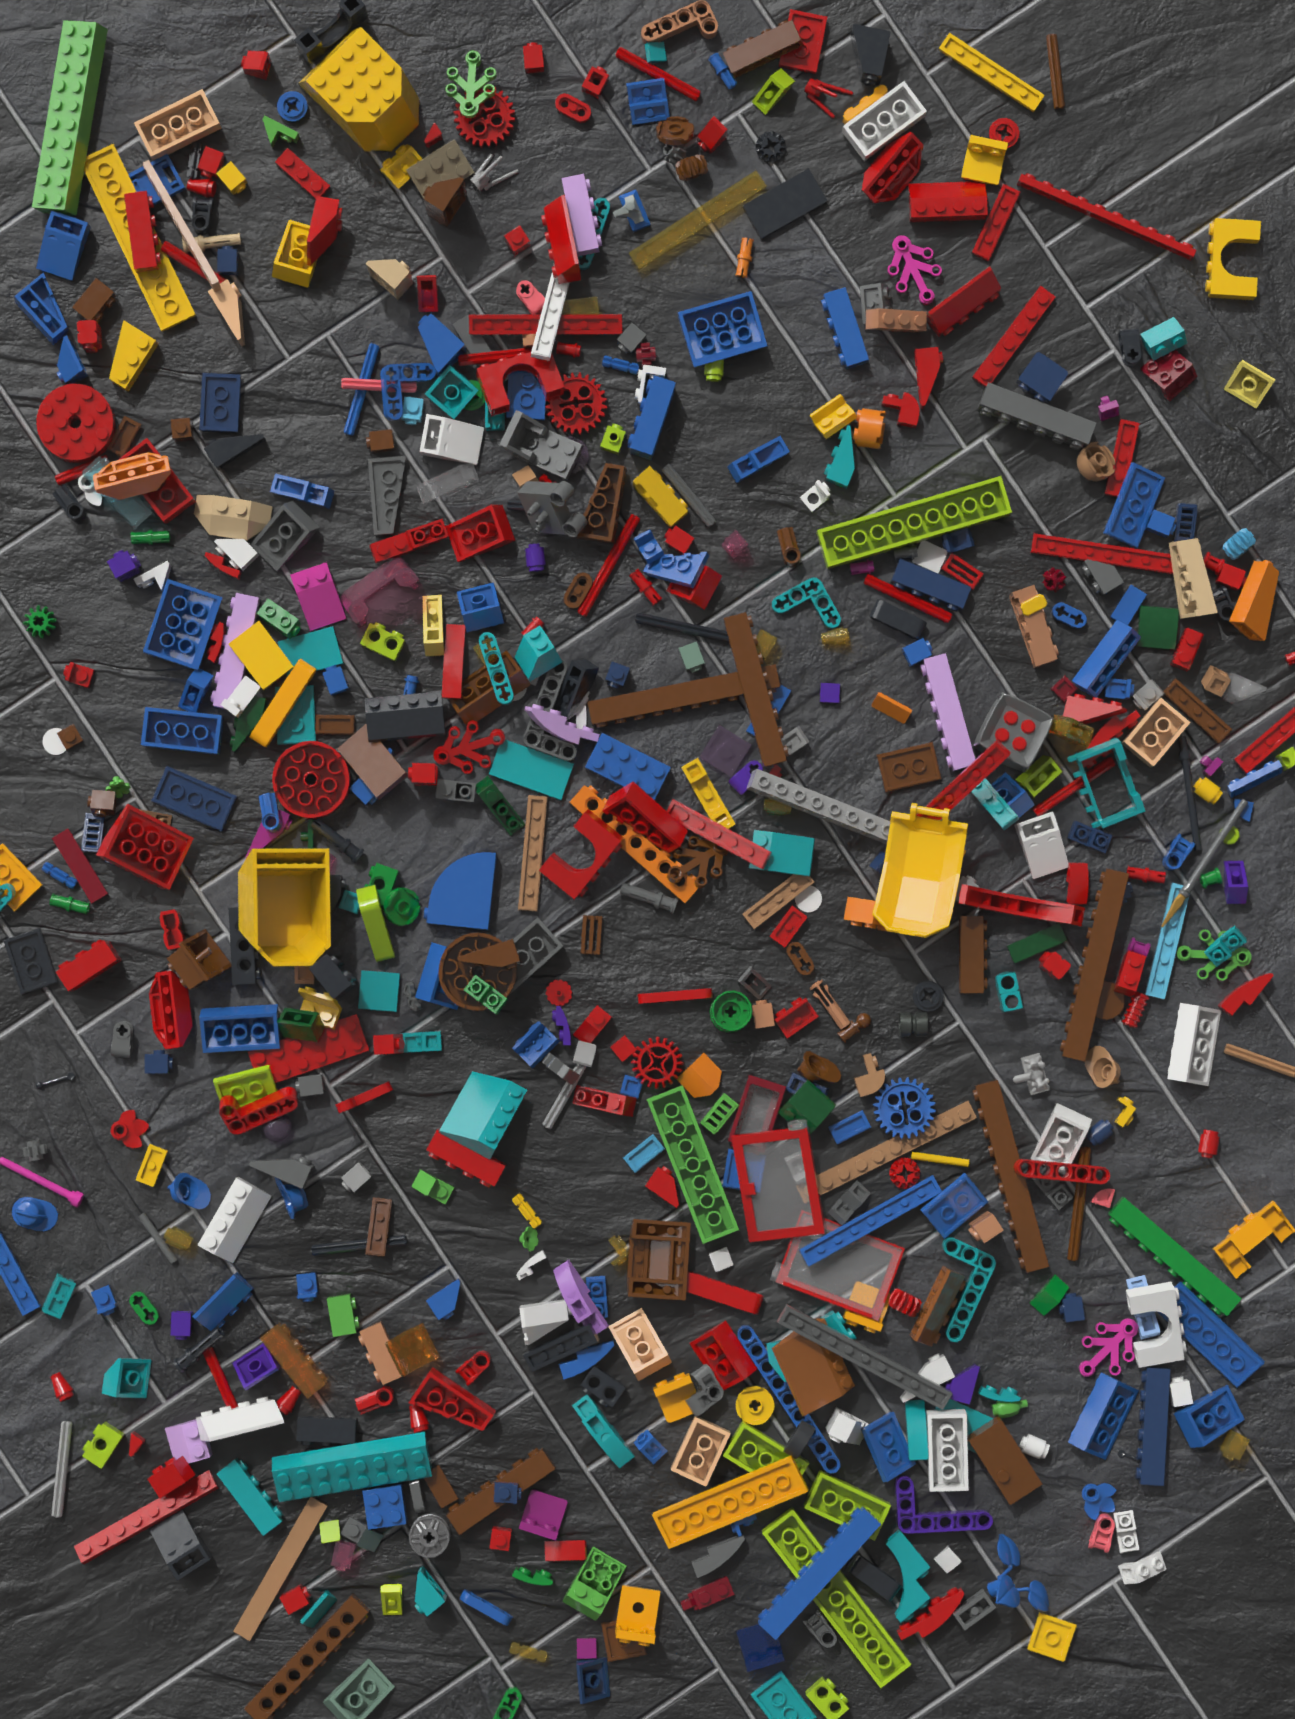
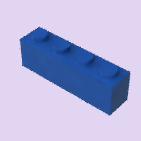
M846 287L825 293L821 304L823 310L827 311L829 315L827 323L829 329L834 331L835 336H832L835 347L840 349L841 354H838L841 365H845V368L849 369L868 363L869 358Z
M1116 620L1072 682L1081 691L1097 698L1141 636L1132 627Z

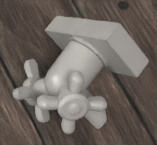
M1040 1053L1021 1057L1025 1074L1015 1076L1013 1082L1017 1084L1027 1081L1030 1095L1048 1091L1050 1089L1048 1085L1049 1079L1046 1078L1044 1071L1045 1063L1042 1062Z

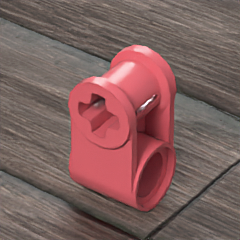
M526 280L519 282L516 294L531 314L542 313L545 297L538 292L531 282ZM523 286L524 288H526L528 286L529 294H526L525 292L522 294L521 287Z
M1103 1513L1098 1516L1089 1539L1088 1548L1092 1549L1094 1547L1104 1550L1105 1553L1109 1552L1115 1523L1110 1515ZM1103 1520H1110V1525L1107 1528L1100 1526Z

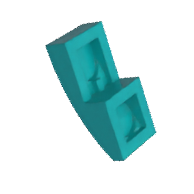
M441 1031L400 1033L403 1034L405 1042L404 1052L442 1050Z

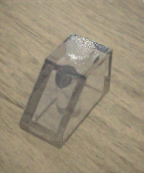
M1231 672L1228 674L1231 682L1222 696L1224 697L1223 700L1234 704V702H1240L1266 691L1267 687Z

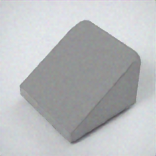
M578 1041L573 1063L591 1067L597 1046Z

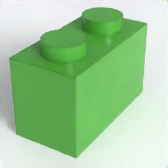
M351 1293L328 1297L327 1303L333 1337L357 1333L360 1323L359 1317H355L354 1309H357L355 1297L352 1298Z

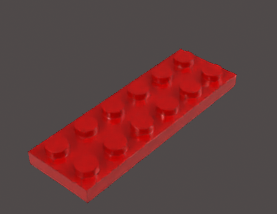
M355 1014L338 1020L334 1030L325 1027L318 1042L286 1038L280 1040L279 1049L252 1050L248 1052L253 1068L270 1065L275 1083L369 1051V1047L358 1015Z

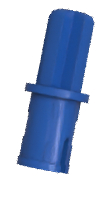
M719 53L711 55L708 60L715 68L716 75L721 77L728 89L734 88L737 85V81L730 72L729 66H726Z

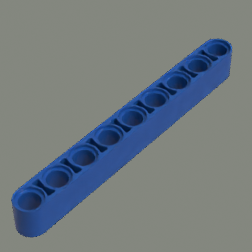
M742 1325L737 1331L739 1341L795 1426L797 1427L803 1420L815 1427V1433L807 1444L824 1470L828 1473H836L840 1468L838 1457L809 1414L805 1415L801 1420L794 1418V1413L799 1410L795 1399L790 1404H786L783 1401L786 1394L792 1395L787 1382L783 1381V1385L779 1388L772 1385L775 1378L781 1377L773 1367L768 1372L762 1369V1364L769 1362L768 1351L753 1328L749 1325ZM744 1329L751 1331L749 1339H743L740 1336ZM758 1345L762 1348L760 1355H753L751 1353L753 1346ZM818 1443H824L826 1445V1448L823 1452H817L815 1450V1446ZM829 1459L836 1460L834 1468L826 1467V1462Z

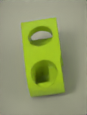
M1291 747L1275 756L1277 761H1280L1283 771L1295 765V747Z

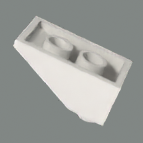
M1057 1103L1031 1159L1072 1163L1089 1130L1092 1119ZM1063 1166L1060 1167L1058 1172L1064 1175L1065 1168Z

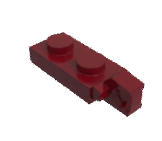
M725 1576L692 1590V1592L688 1593L689 1598L681 1601L680 1604L683 1611L691 1607L695 1611L735 1594L728 1577Z

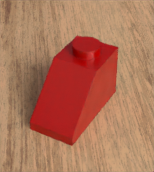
M248 51L247 56L242 58L241 67H243L244 74L266 80L272 61L268 52Z
M713 116L697 136V141L699 142L697 145L704 152L708 151L711 154L727 138L728 129Z
M597 1005L573 1035L580 1041L591 1043L612 1016Z
M665 1166L662 1169L657 1167L645 1184V1187L677 1208L679 1203L674 1177L671 1176L673 1172Z

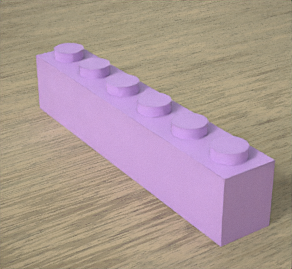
M236 593V596L231 599L230 608L233 611L232 615L228 616L226 627H229L228 635L225 634L222 646H225L224 654L221 653L218 664L221 665L220 672H217L215 676V683H217L216 691H212L211 702H213L214 707L225 709L220 704L224 699L227 700L245 677L246 667L229 646V643L256 623L261 600L259 597Z
M946 653L923 659V664L920 665L922 675L927 677L928 683H925L927 693L932 695L933 701L930 704L933 713H937L938 720H935L937 729L942 731L943 734L941 744L943 749H947L948 752L946 757L948 768L952 767L953 771L967 768L975 760Z

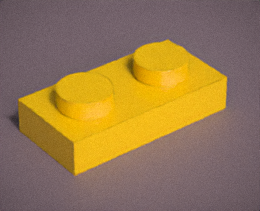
M149 1144L136 1181L154 1187L168 1150Z

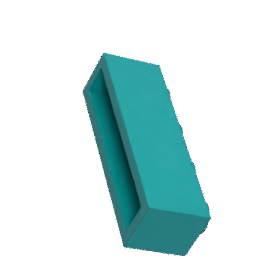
M236 1458L222 1468L217 1475L264 1536L282 1522L283 1518L281 1516H283V1513L278 1506L274 1507L270 1502L272 1499L267 1491L260 1489L258 1479L248 1473L246 1463L242 1459L239 1461Z

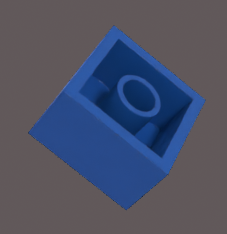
M402 1483L363 1489L368 1530L407 1524L408 1519Z

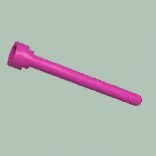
M4 1157L0 1158L1 1165L67 1198L70 1205L78 1208L82 1202L83 1193L79 1191L71 1192Z

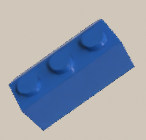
M431 942L415 998L457 1010L458 1005L447 997L439 981V964L442 954L447 947Z
M236 1272L192 1317L210 1331L217 1326L221 1328L225 1323L223 1319L228 1314L232 1316L239 1309L237 1305L241 1301L246 1302L253 1295L250 1292L253 1287Z

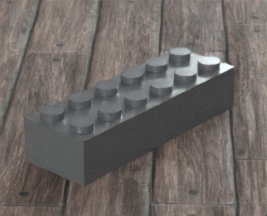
M989 382L984 389L977 408L978 411H981L980 414L985 417L991 418L992 415L997 417L999 422L1016 424V428L1027 431V429L1032 430L1039 437H1051L1053 442L1058 444L1067 443L1070 445V448L1077 451L1088 446L1096 426V422Z

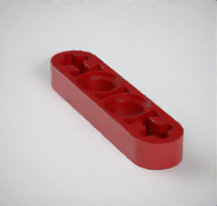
M712 988L637 994L638 1004L713 998Z

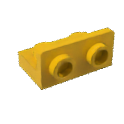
M408 144L402 145L396 150L394 157L388 158L382 163L383 167L380 171L399 189L410 179L406 169L422 158L412 146Z
M839 394L810 414V418L816 429L827 439L855 420L857 415L845 402L843 396Z

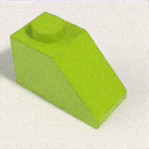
M782 68L770 76L752 100V103L766 115L787 93L795 81Z

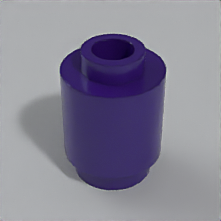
M539 543L529 544V548L525 549L526 565L529 567V572L543 571L546 565L544 547H540Z

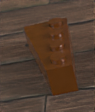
M605 463L594 493L583 514L587 519V525L576 536L577 539L615 544L627 475V468L625 466Z

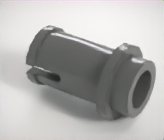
M910 544V547L893 549L895 561L918 557L916 545L912 546Z

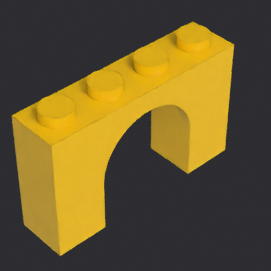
M1215 218L1209 224L1208 233L1212 236L1207 248V253L1210 254V261H1207L1206 266L1209 280H1206L1205 292H1208V297L1254 300L1257 297L1258 278L1239 277L1229 274L1222 266L1221 252L1230 243L1257 244L1260 240L1261 221Z

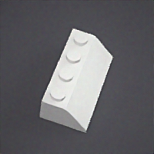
M1180 1003L1167 1079L1209 1086L1221 1010Z
M237 1177L198 1246L234 1263L269 1202L271 1195Z
M268 1397L256 1399L257 1402L252 1404L249 1401L238 1403V1407L232 1409L231 1406L219 1408L220 1412L213 1413L212 1410L201 1412V1416L196 1417L200 1440L209 1442L282 1424L284 1420L275 1400L268 1399Z

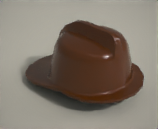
M811 1051L804 1053V1060L797 1069L799 1074L812 1083L821 1080L836 1083L840 1080V1071L833 1062Z

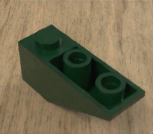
M254 696L239 718L235 717L233 728H236L235 736L231 737L230 747H233V752L237 753L263 716L267 705L266 698Z
M486 776L476 784L475 791L510 836L525 825L489 776Z

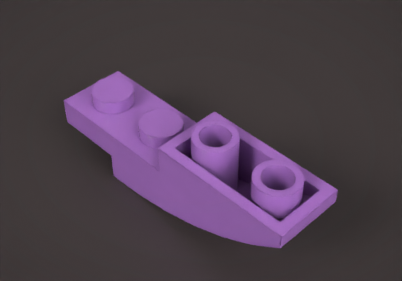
M570 1260L555 1268L553 1271L557 1284L578 1323L582 1322L584 1326L591 1323L596 1334L609 1326L589 1297L588 1293L590 1290Z

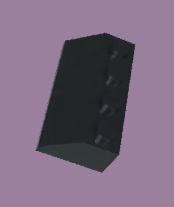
M441 691L365 698V715L369 743L445 735Z

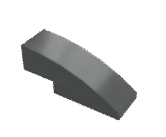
M742 1533L741 1537L737 1535L708 1546V1555L693 1560L692 1565L697 1578L710 1573L727 1561L745 1540L744 1534Z

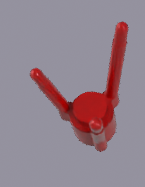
M811 78L804 90L808 94L807 98L814 101L831 118H834L835 115L815 96L819 97L823 92L835 98L837 97V94L825 88L853 95V92Z

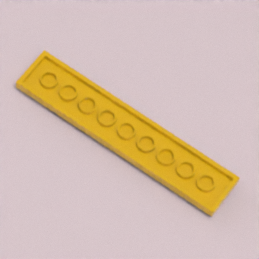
M114 144L86 156L84 172L160 330L163 332L196 316L167 254L160 250L162 246L160 239L159 245H156L157 253L160 252L162 264H158L159 270L136 273L134 270L124 194L136 192V189Z

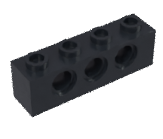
M238 907L228 908L232 985L258 984L257 980L261 978L260 968H257L256 960L260 958L259 952L251 944L247 951L241 950L240 943L247 939L239 931ZM245 959L251 963L250 969L246 971L241 967V963Z

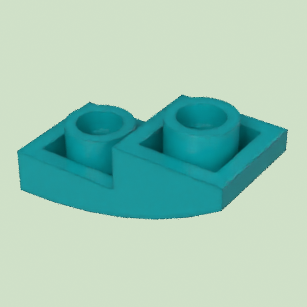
M1234 925L1215 940L1204 953L1217 967L1230 958L1232 952L1245 944L1247 939Z
M989 1385L986 1388L981 1386L978 1391L980 1395L998 1401L1016 1402L1021 1399L1017 1395L1018 1391L1009 1386L1007 1389L1002 1387L999 1394L996 1393L997 1389Z

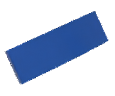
M778 436L735 460L727 468L736 483L782 458L790 451L781 436Z
M275 474L270 490L271 493L330 509L335 492L329 487Z
M611 1340L586 1347L576 1352L577 1358L561 1362L559 1365L563 1380L589 1369L600 1361L612 1349L614 1341Z

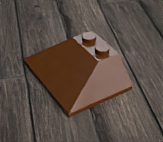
M633 1219L629 1237L627 1266L628 1297L686 1300L691 1223Z

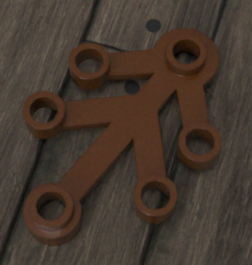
M696 836L689 838L687 842L688 847L696 849L699 846L709 850L700 852L680 846L675 850H680L681 854H677L675 850L672 851V855L677 859L683 856L694 859L681 867L672 866L667 873L668 880L672 883H678L684 874L700 865L699 873L695 880V886L698 888L706 886L709 859L715 856L710 876L718 879L722 874L723 856L729 852L724 848L719 850L717 844L699 839ZM693 840V841H695L697 844H696V845H693V844H691L690 841ZM717 870L719 874H714L713 871ZM675 874L678 878H673L671 875ZM698 880H703L704 884H700Z

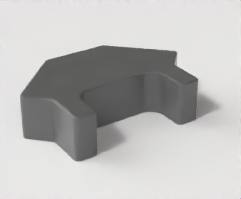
M550 1052L542 1061L550 1070L571 1085L580 1076Z

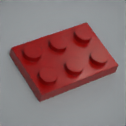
M790 9L788 21L792 20L804 46L781 56L779 67L816 74L827 16Z

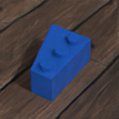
M43 272L16 294L14 298L17 306L54 345L68 333V330Z

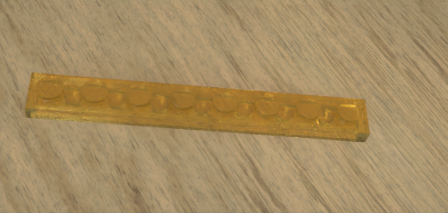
M755 170L629 252V256L639 270L765 189L767 187Z

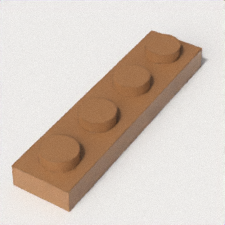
M793 874L742 915L752 928L755 929L812 885L814 881L810 876Z

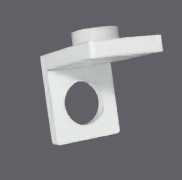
M818 480L800 499L813 512L830 498L831 494L829 492L831 490L824 482L821 483ZM809 494H817L819 501L816 504H810L807 499Z

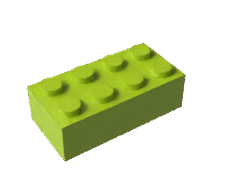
M743 1420L722 1453L725 1458L748 1472L755 1471L790 1456L783 1452L785 1446ZM799 1456L798 1459L794 1460L803 1475L809 1462Z
M819 1470L804 1503L805 1509L840 1525L843 1522L848 1523L852 1518L850 1515L857 1507L860 1509L864 1506L881 1523L878 1529L869 1537L874 1541L891 1507L890 1502Z

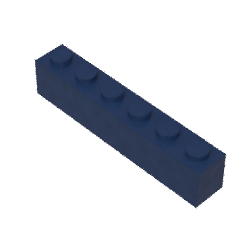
M1146 1366L1144 1371H1141V1382H1144L1143 1390H1140V1402H1143L1142 1409H1139V1421L1142 1422L1141 1429H1138L1137 1438L1140 1440V1448H1137L1136 1458L1140 1462L1139 1468L1136 1467L1135 1478L1142 1485L1164 1486L1170 1369L1167 1367Z

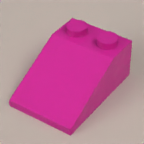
M327 562L290 575L310 631L347 619Z

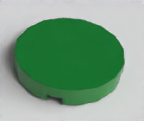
M408 888L392 890L384 902L385 917L389 922L398 926L411 924L420 912L419 897Z

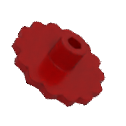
M562 980L550 982L546 988L547 1000L556 1006H563L572 997L571 986Z

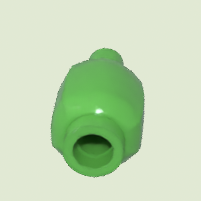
M1026 1399L1016 1402L997 1401L996 1404L992 1405V1411L994 1416L1007 1418L1018 1414L1021 1408L1028 1407Z

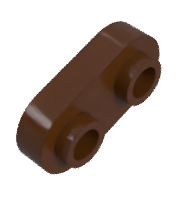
M584 572L578 573L572 580L564 594V603L568 608L576 609L581 606L592 586V578L589 574ZM582 579L585 580L586 585L580 586L579 581ZM571 596L577 598L575 603L570 602Z

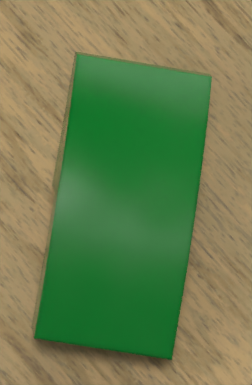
M477 975L472 978L464 991L496 1015L509 1000Z
M521 1566V1568L516 1567L512 1573L513 1577L536 1585H552L554 1580L551 1577L552 1574L544 1569L541 1571L536 1570L532 1576L530 1575V1570Z

